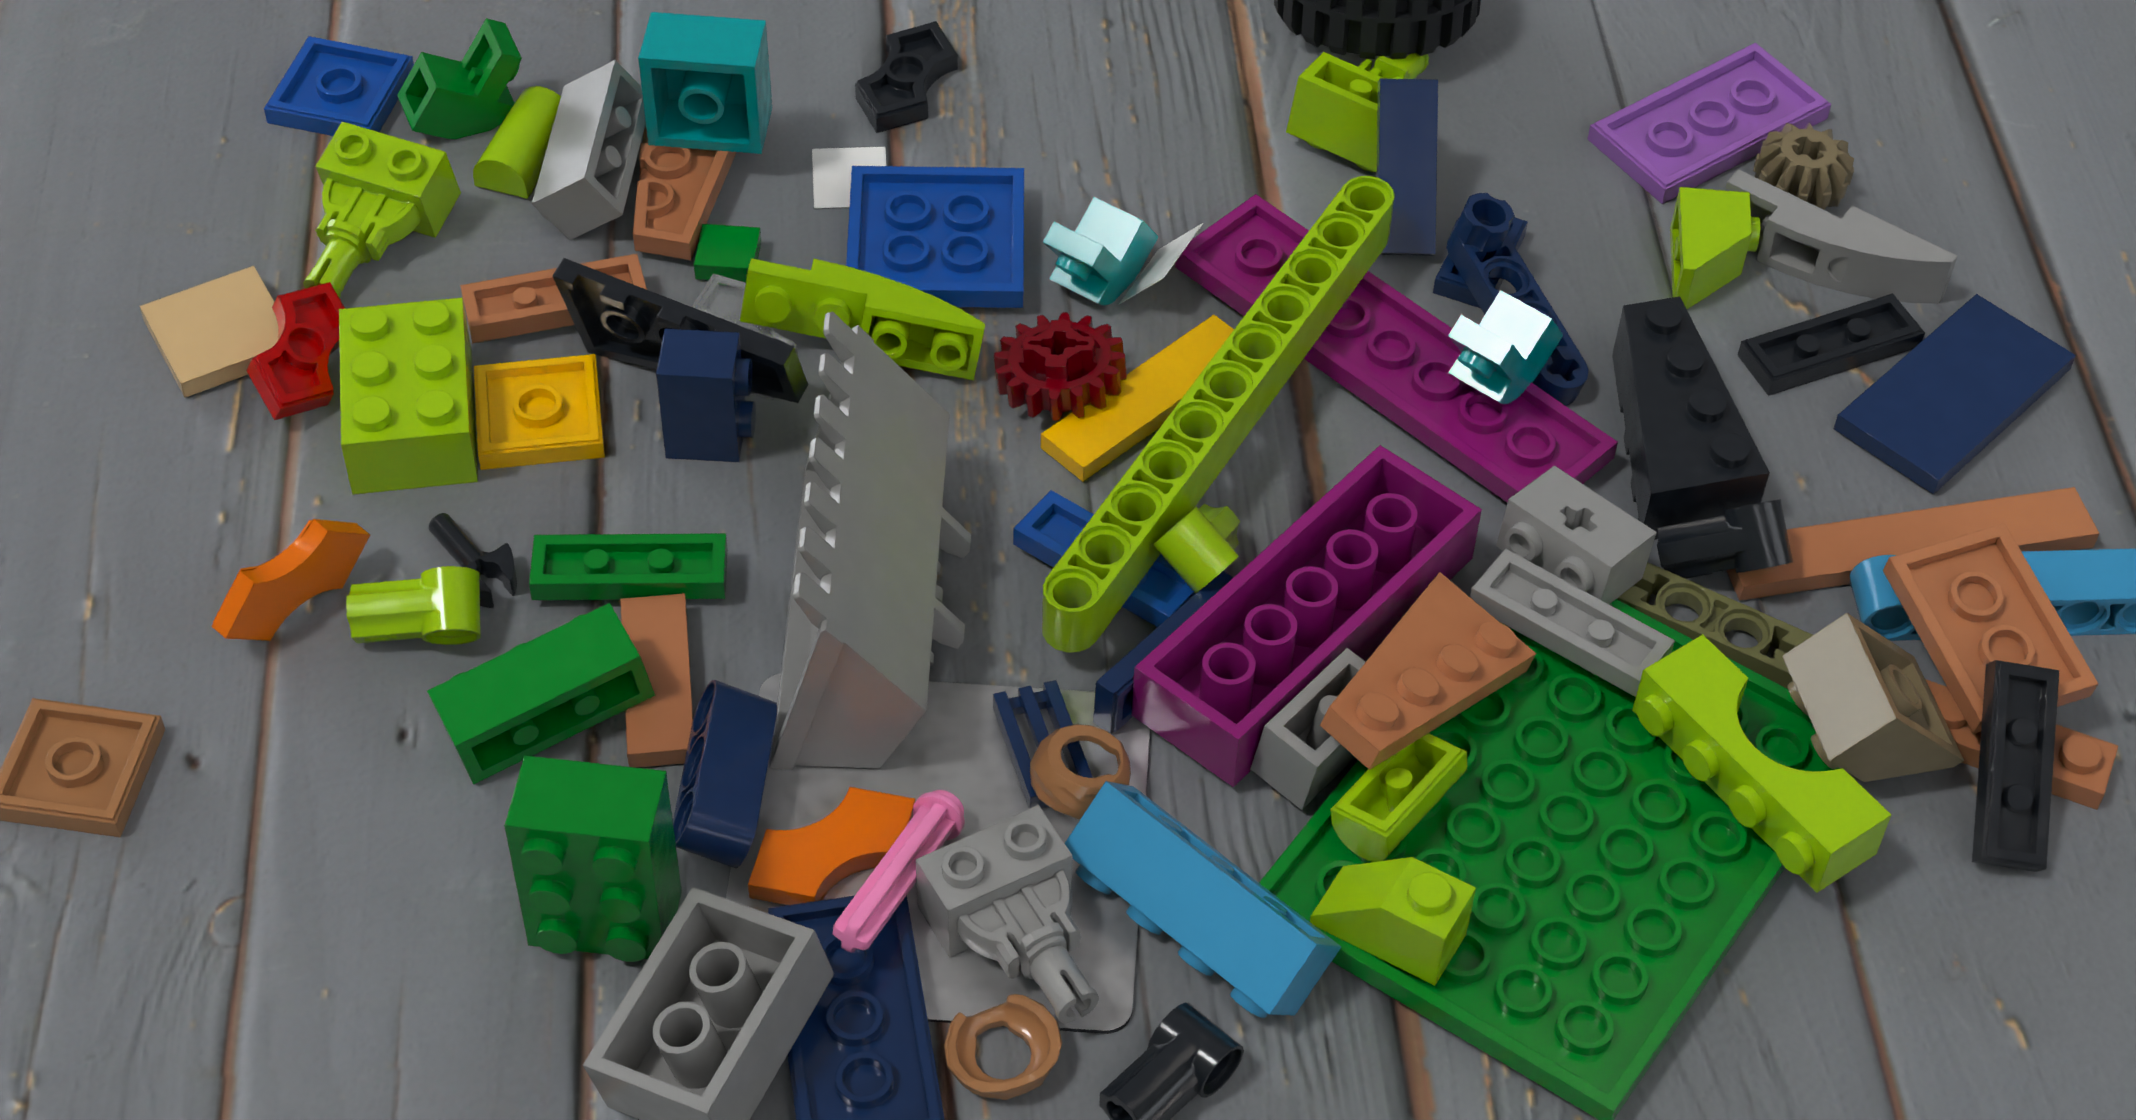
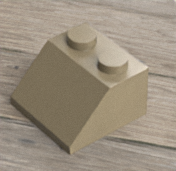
M1845 613L1782 656L1793 680L1788 683L1789 693L1801 711L1809 716L1816 731L1811 736L1813 747L1822 761L1831 769L1843 768L1859 780L1869 782L1953 768L1964 761L1915 657L1849 613Z

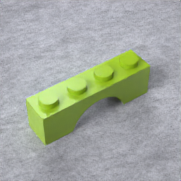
M1703 634L1645 668L1642 672L1633 706V711L1638 715L1643 727L1650 734L1659 736L1683 760L1690 774L1697 780L1704 781L1729 806L1734 817L1742 825L1752 828L1776 852L1780 862L1788 871L1799 875L1818 893L1877 854L1891 814L1843 768L1829 771L1798 770L1775 762L1755 748L1744 734L1737 715L1748 677Z

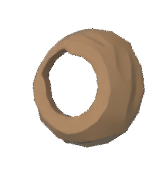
M1072 724L1055 730L1041 741L1030 762L1031 786L1038 798L1053 810L1075 819L1082 818L1105 781L1129 785L1130 760L1122 742L1108 731L1095 726ZM1075 741L1093 742L1116 756L1118 771L1115 775L1107 774L1096 778L1076 775L1063 763L1061 751L1069 743Z
M1012 994L1007 997L1006 1002L973 1016H965L959 1012L953 1018L944 1044L946 1063L949 1071L970 1092L982 1097L1007 1100L1025 1094L1043 1084L1049 1072L1058 1061L1062 1039L1058 1021L1043 1004L1024 995ZM1001 1026L1007 1027L1011 1033L1022 1038L1029 1046L1031 1052L1030 1063L1025 1071L1014 1078L1005 1080L992 1078L983 1073L977 1065L975 1058L977 1036L988 1029Z

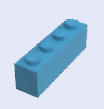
M1105 781L1065 842V845L1072 854V859L1080 864L1075 872L1084 882L1102 893L1110 894L1112 890L1130 904L1126 913L1133 921L1154 934L1161 935L1163 931L1182 945L1178 955L1186 963L1205 975L1213 976L1215 972L1234 986L1230 996L1240 1006L1258 1017L1265 1018L1267 1014L1295 1016L1341 948L1334 940L1134 786Z

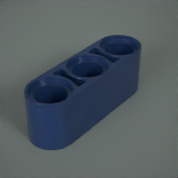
M711 680L707 685L694 714L673 818L676 848L736 869L742 864L750 850L757 829L778 707L776 702L717 680Z

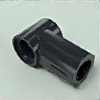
M1781 499L1724 510L1725 515L1658 528L1657 549L1661 567L1685 579L1729 569H1736V573L1793 562Z
M1190 1003L1180 1004L1155 1029L1149 1040L1147 1050L1100 1092L1099 1106L1105 1111L1110 1120H1170L1197 1094L1207 1098L1217 1092L1230 1079L1242 1060L1243 1046Z

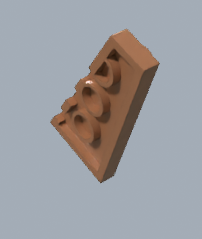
M1439 572L1329 706L1320 726L1370 770L1525 673L1537 653L1516 637L1509 627L1496 620Z

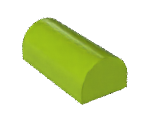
M541 86L527 87L521 92L474 166L473 178L475 186L528 199L538 182L561 98L559 94Z
M1428 733L1370 770L1368 769L1330 809L1332 825L1336 834L1352 852L1361 858L1372 862L1383 861L1467 770V751Z

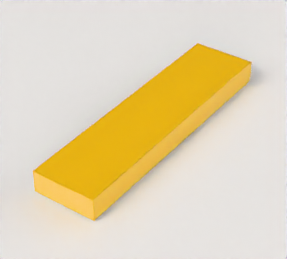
M1212 315L1129 372L1125 380H1120L1121 393L1119 396L1105 394V408L1099 409L1091 404L1084 406V417L1078 418L1071 412L1042 432L1040 448L1084 482L1161 427L1234 329L1216 315Z

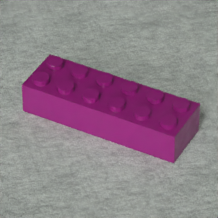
M1379 445L1135 666L1132 716L1234 787L1251 771L1250 768L1264 726L1346 648L1366 661L1439 572L1451 580L1473 559L1482 509Z

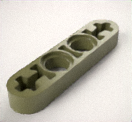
M1648 562L1642 579L1617 598V600L1693 640L1703 634L1726 657L1787 689L1788 683L1793 680L1782 656L1813 636V634ZM1651 594L1657 595L1654 605L1648 604ZM1672 604L1687 605L1694 609L1699 617L1693 621L1676 620L1668 614L1665 608ZM1731 630L1746 631L1755 637L1758 644L1751 648L1738 647L1728 641L1725 633ZM1770 646L1776 648L1773 658L1767 656Z

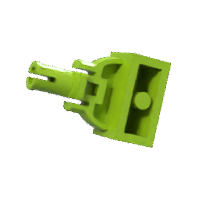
M1323 52L1298 76L1286 133L1306 141L1314 148L1327 150L1352 161L1363 170L1377 173L1378 81L1380 78L1415 79L1427 68L1429 64L1428 54L1419 56L1417 53H1413L1404 59H1390V57L1379 56L1375 60L1374 67L1371 69L1372 61L1369 59L1364 60L1359 66H1355Z
M342 121L315 166L324 185L322 204L325 213L315 231L320 241L326 247L309 275L305 278L303 282L304 287L309 288L330 282L340 298L346 283L358 264L369 263L371 259L379 261L388 245L402 240L412 231L436 238L461 194L446 152Z

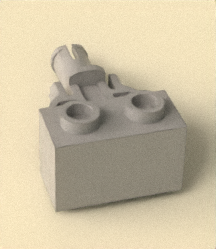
M1039 805L915 859L918 908L949 958L971 948L986 958L997 960L1006 975L1011 979L1019 976L1020 963L1021 972L1024 977L1035 980L1054 1008L1057 1018L1064 1024L1075 1021L1076 1015L1071 1006H1075L1081 1017L1089 1014L1096 1007L1099 1001L1097 992L1091 988L1069 954L1077 949L1082 938L1079 929L1070 917L1072 909V854Z

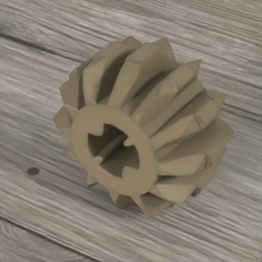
M1810 122L1804 129H1798L1794 125L1786 123L1781 132L1773 131L1768 133L1766 140L1762 143L1760 153L1756 156L1753 171L1755 172L1754 177L1825 210L1826 207H1838L1841 199L1844 198L1854 173V158L1848 153V142L1833 140L1832 129L1820 132L1814 130Z

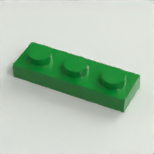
M726 533L534 535L529 579L531 599L620 600L623 598L684 593L686 599H725L728 554Z

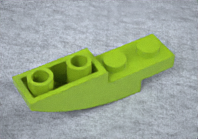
M751 258L747 272L740 322L826 338L823 332L825 314L833 311L851 329L859 325L874 340V343L898 366L974 381L985 323L962 309L906 284L845 265L813 258L811 270Z

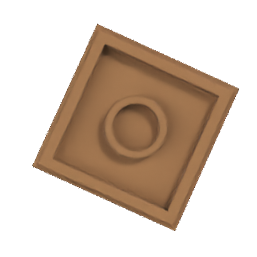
M32 698L0 769V821L121 837L165 732L162 717L160 715Z

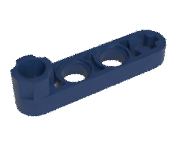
M1488 193L1471 195L1447 240L1446 249L1449 257L1484 315L1500 292L1491 285L1489 279L1501 278L1510 282L1516 289L1515 293H1510L1509 295L1553 319L1562 332L1563 337L1532 383L1567 406L1575 401L1588 378L1587 364L1507 235L1515 217L1510 205L1505 200L1495 199Z

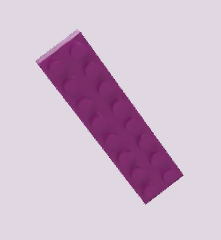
M1255 194L1194 237L1175 262V268L1245 316L1309 230ZM1367 271L1304 357L1309 363L1506 502L1553 466L1558 467L1584 484L1615 457L1618 441L1533 383L1514 401L1508 404H1501L1450 375L1448 372L1461 354V351L1448 337L1452 328L1369 271Z

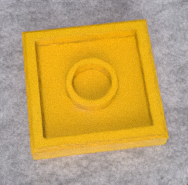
M596 354L474 366L477 445L481 470L605 458Z

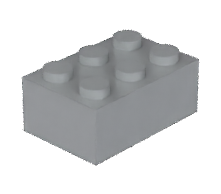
M692 887L583 1064L584 1069L607 1107L639 1120H750L834 975L815 930Z

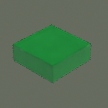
M702 224L694 262L695 279L746 283L751 258L758 260L761 247L760 227Z

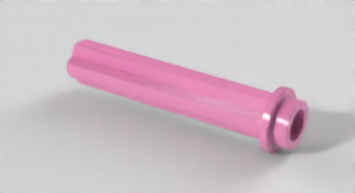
M935 790L922 794L913 805V818L833 925V935L841 941L842 949L850 953L856 949L867 950L916 883L915 859L940 849L946 840L954 839L960 834L965 824L964 807L954 794L945 790Z

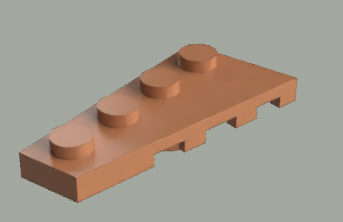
M645 123L643 141L640 145L639 181H637L633 227L635 251L691 260L699 242L702 224H707L737 152L648 145Z

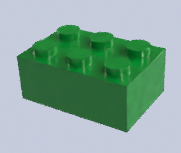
M524 755L504 827L528 946L541 947L546 951L557 954H567L573 951L606 954L626 962L648 959L677 913L682 893L667 772L663 770Z

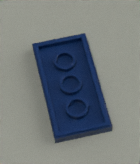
M1976 294L1837 415L1833 429L1927 491L1935 494L2071 369L2076 355Z
M907 895L867 950L856 949L852 953L841 948V941L833 935V925L854 896L768 908V914L815 930L834 972L832 979L788 1053L796 1120H945Z

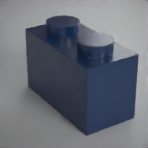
M664 329L656 378L665 457L667 459L739 462L743 438H753L756 422L755 401H745V396H750L752 359H744L741 356L740 333Z

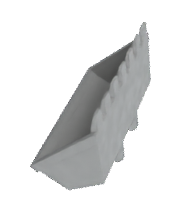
M833 311L825 314L823 332L836 355L841 360V363L828 352L820 355L819 376L830 392V395L827 398L822 394L815 399L814 418L819 427L815 439L811 440L809 456L803 475L777 701V717L770 768L780 770H793L794 766L880 768L927 711L930 665L934 663V653L931 651L932 639L940 644L956 649L959 648L964 640L965 624L942 604L943 589L936 585L937 575L941 571V564L938 561L939 548L946 553L964 558L970 552L971 534L942 507L949 413L883 352L859 325L851 329Z

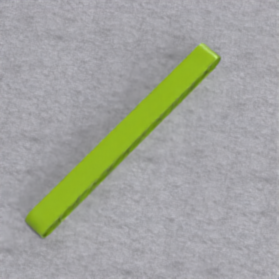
M1358 176L1350 179L1343 185L1048 574L1043 584L1042 634L1050 646L1067 653L1080 652L1090 648L1099 639L1161 554L1153 544L1195 508L1384 250L1389 240L1395 198L1394 191L1387 182L1373 176Z

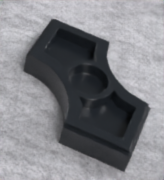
M937 21L886 35L888 57L885 63L875 73L858 80L855 84L856 100L876 133L928 119V100L926 97L928 89L940 77L958 70V54Z

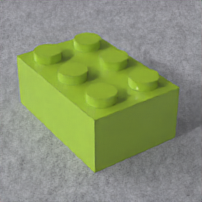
M463 298L339 309L341 447L352 495L478 482L472 350Z

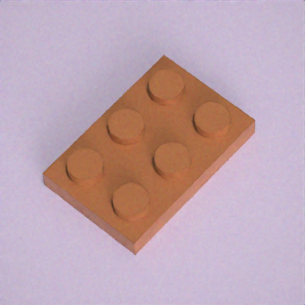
M2005 523L1889 557L1883 572L1973 734L1980 732L1982 726L1986 664L1995 660L2059 670L2057 707L2091 697L2098 686V682Z

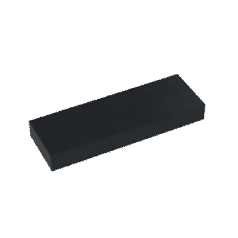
M1892 293L1741 341L1737 356L1769 396L1910 351L1923 341L1925 332Z
M1999 660L1986 664L1972 862L2033 872L2046 870L2059 670Z

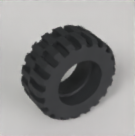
M1274 0L1277 13L1295 35L1302 34L1306 42L1316 47L1320 45L1327 46L1330 52L1345 55L1347 52L1359 54L1360 58L1375 59V56H1390V59H1404L1407 57V54L1417 53L1419 56L1433 53L1438 46L1446 48L1454 44L1460 36L1463 37L1475 24L1481 5V0Z

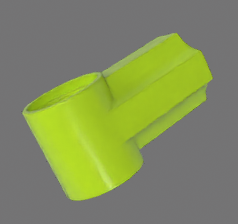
M1204 503L1200 508L1195 507L1153 545L1194 593H1197L1239 557L1235 548L1239 545L1237 528L1240 520L1228 506L1216 508Z
M443 566L425 570L421 573V579L351 584L350 592L346 599L347 619L350 625L351 638L356 643L422 638V640L428 643L440 645H459L477 641L481 638L479 572L467 567Z

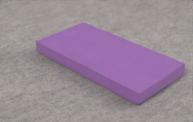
M1753 43L1591 124L1588 140L1655 199L1664 204L1678 196L1679 187L1694 188L1760 153L1762 143L1766 140L1768 133L1773 131L1781 132L1786 123L1792 124L1798 129H1804L1809 122L1814 126L1826 120L1831 103L1757 43Z

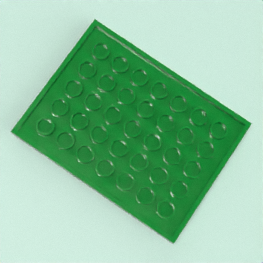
M1617 599L1609 604L1675 640L1672 652L1693 640ZM1510 628L1516 637L1537 654L1525 673L1429 732V734L1467 751V770L1383 860L1414 857L1476 887L1466 936L1440 979L1434 986L1332 934L1321 931L1341 946L1332 960L1336 965L1596 1119L1614 1120L1785 867L1780 862L1776 852L1752 828L1742 825L1734 817L1729 806L1704 781H1699L1690 774L1683 760L1659 736L1650 734L1643 727L1638 715L1633 711L1635 696ZM1728 658L1748 677L1737 715L1744 734L1754 747L1768 758L1790 768L1803 771L1835 770L1828 767L1815 751L1811 736L1816 731L1809 716L1802 712L1792 699L1789 690ZM1359 760L1259 882L1309 922L1312 913L1343 866L1372 862L1356 855L1340 840L1333 828L1330 809L1368 770Z

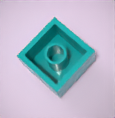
M651 12L638 57L648 145L762 154L773 108L766 20Z

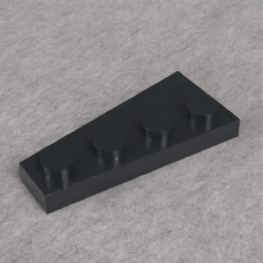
M566 258L562 259L552 275L588 353L657 369L664 329L740 333L742 358L752 359L751 392L799 403L808 386L794 346L786 344L779 339L768 337Z

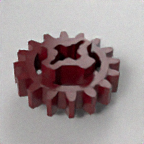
M1062 312L1058 320H1051V322L1044 315L1037 316V326L1033 328L1019 323L1015 326L1016 338L1003 336L1000 340L1001 351L994 353L999 394L1008 395L1009 406L1013 409L1027 404L1028 416L1032 418L1039 415L1042 410L1050 411L1053 421H1059L1063 412H1070V410L1076 417L1081 418L1084 417V406L1089 404L1103 409L1106 407L1105 394L1119 396L1121 393L1120 380H1125L1127 377L1126 357L1123 351L1122 338L1112 337V330L1109 324H1104L1094 329L1092 316L1089 315L1081 318L1078 323L1070 320L1068 312Z

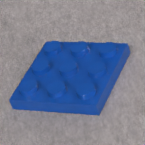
M852 166L846 266L906 284L933 295L955 307L1023 308L1024 168Z

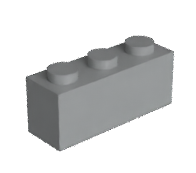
M616 60L564 85L531 203L547 221L556 226L569 240L622 216L646 121L642 87Z

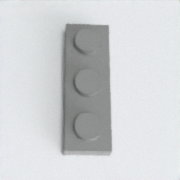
M1506 548L1471 589L1470 598L1499 622L1635 697L1643 670L1672 653L1675 640Z

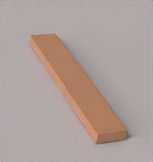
M2071 487L1787 529L1793 558L1792 563L1736 573V569L1726 571L1737 597L1741 601L1850 584V573L1853 568L1866 559L1881 555H1899L2001 523L2006 524L2021 551H2059L2093 548L2100 533L2076 488Z

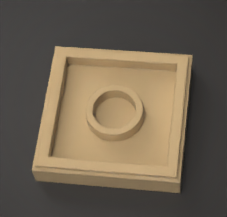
M254 266L140 306L143 320L184 398L248 375L246 370L251 360L256 355L272 348L278 341V323L272 309L274 300Z

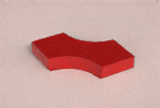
M330 282L276 297L272 309L278 323V341L272 348L256 355L246 370L274 420L327 406L334 395V388L328 373L329 356L339 348V309H345Z

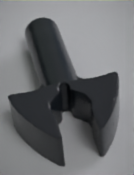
M440 513L432 518L429 523V531L461 567L475 569L479 572V577L482 574L487 578L499 579L508 592L515 596L517 577L512 550L508 543L492 552H483L450 515ZM480 580V606L494 608L491 590Z

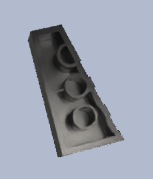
M1681 297L1623 305L1612 358L1620 412L1624 413L1626 428L1624 442L1626 455H1630L1632 469L1631 490L1633 502L1637 503L1638 520L1657 532L1656 540L1658 539L1659 527L1725 515L1724 510L1761 503L1770 472Z

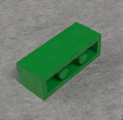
M610 603L587 614L579 615L552 631L527 643L519 644L510 651L469 671L459 673L448 681L427 690L473 785L523 761L524 755L533 756L655 696L641 656Z

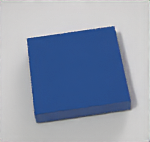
M308 36L264 107L267 123L334 136L343 121L380 132L399 99L397 94L414 66L413 56Z

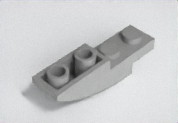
M1739 169L1727 181L1725 191L1750 192L1751 216L1760 218V249L1756 261L1819 286L1876 299L1893 293L1900 302L1939 304L1944 298L1958 255L1855 206H1851L1844 216L1840 218Z

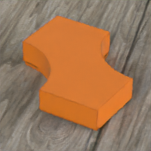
M321 519L309 520L299 536L279 555L261 565L240 568L211 627L225 639L271 641L284 620L301 604L322 592L343 588L370 534L357 523Z
M849 787L840 805L820 821L791 830L766 829L748 882L749 898L784 905L824 900L828 891L844 878L863 870L876 868L913 818L915 798Z

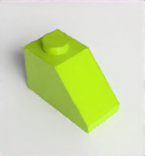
M1679 187L1670 226L1672 296H1680L1686 309L1694 306L1740 276L1747 251L1756 252L1760 237V218L1751 216L1750 192Z
M1414 857L1343 866L1312 913L1310 923L1435 986L1466 936L1476 887Z

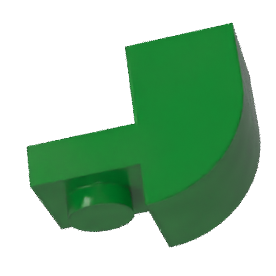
M486 18L462 61L424 52L420 53L397 94L412 131L446 139H459L491 131L504 121L515 103L507 83L512 81L517 75L522 59L506 23Z

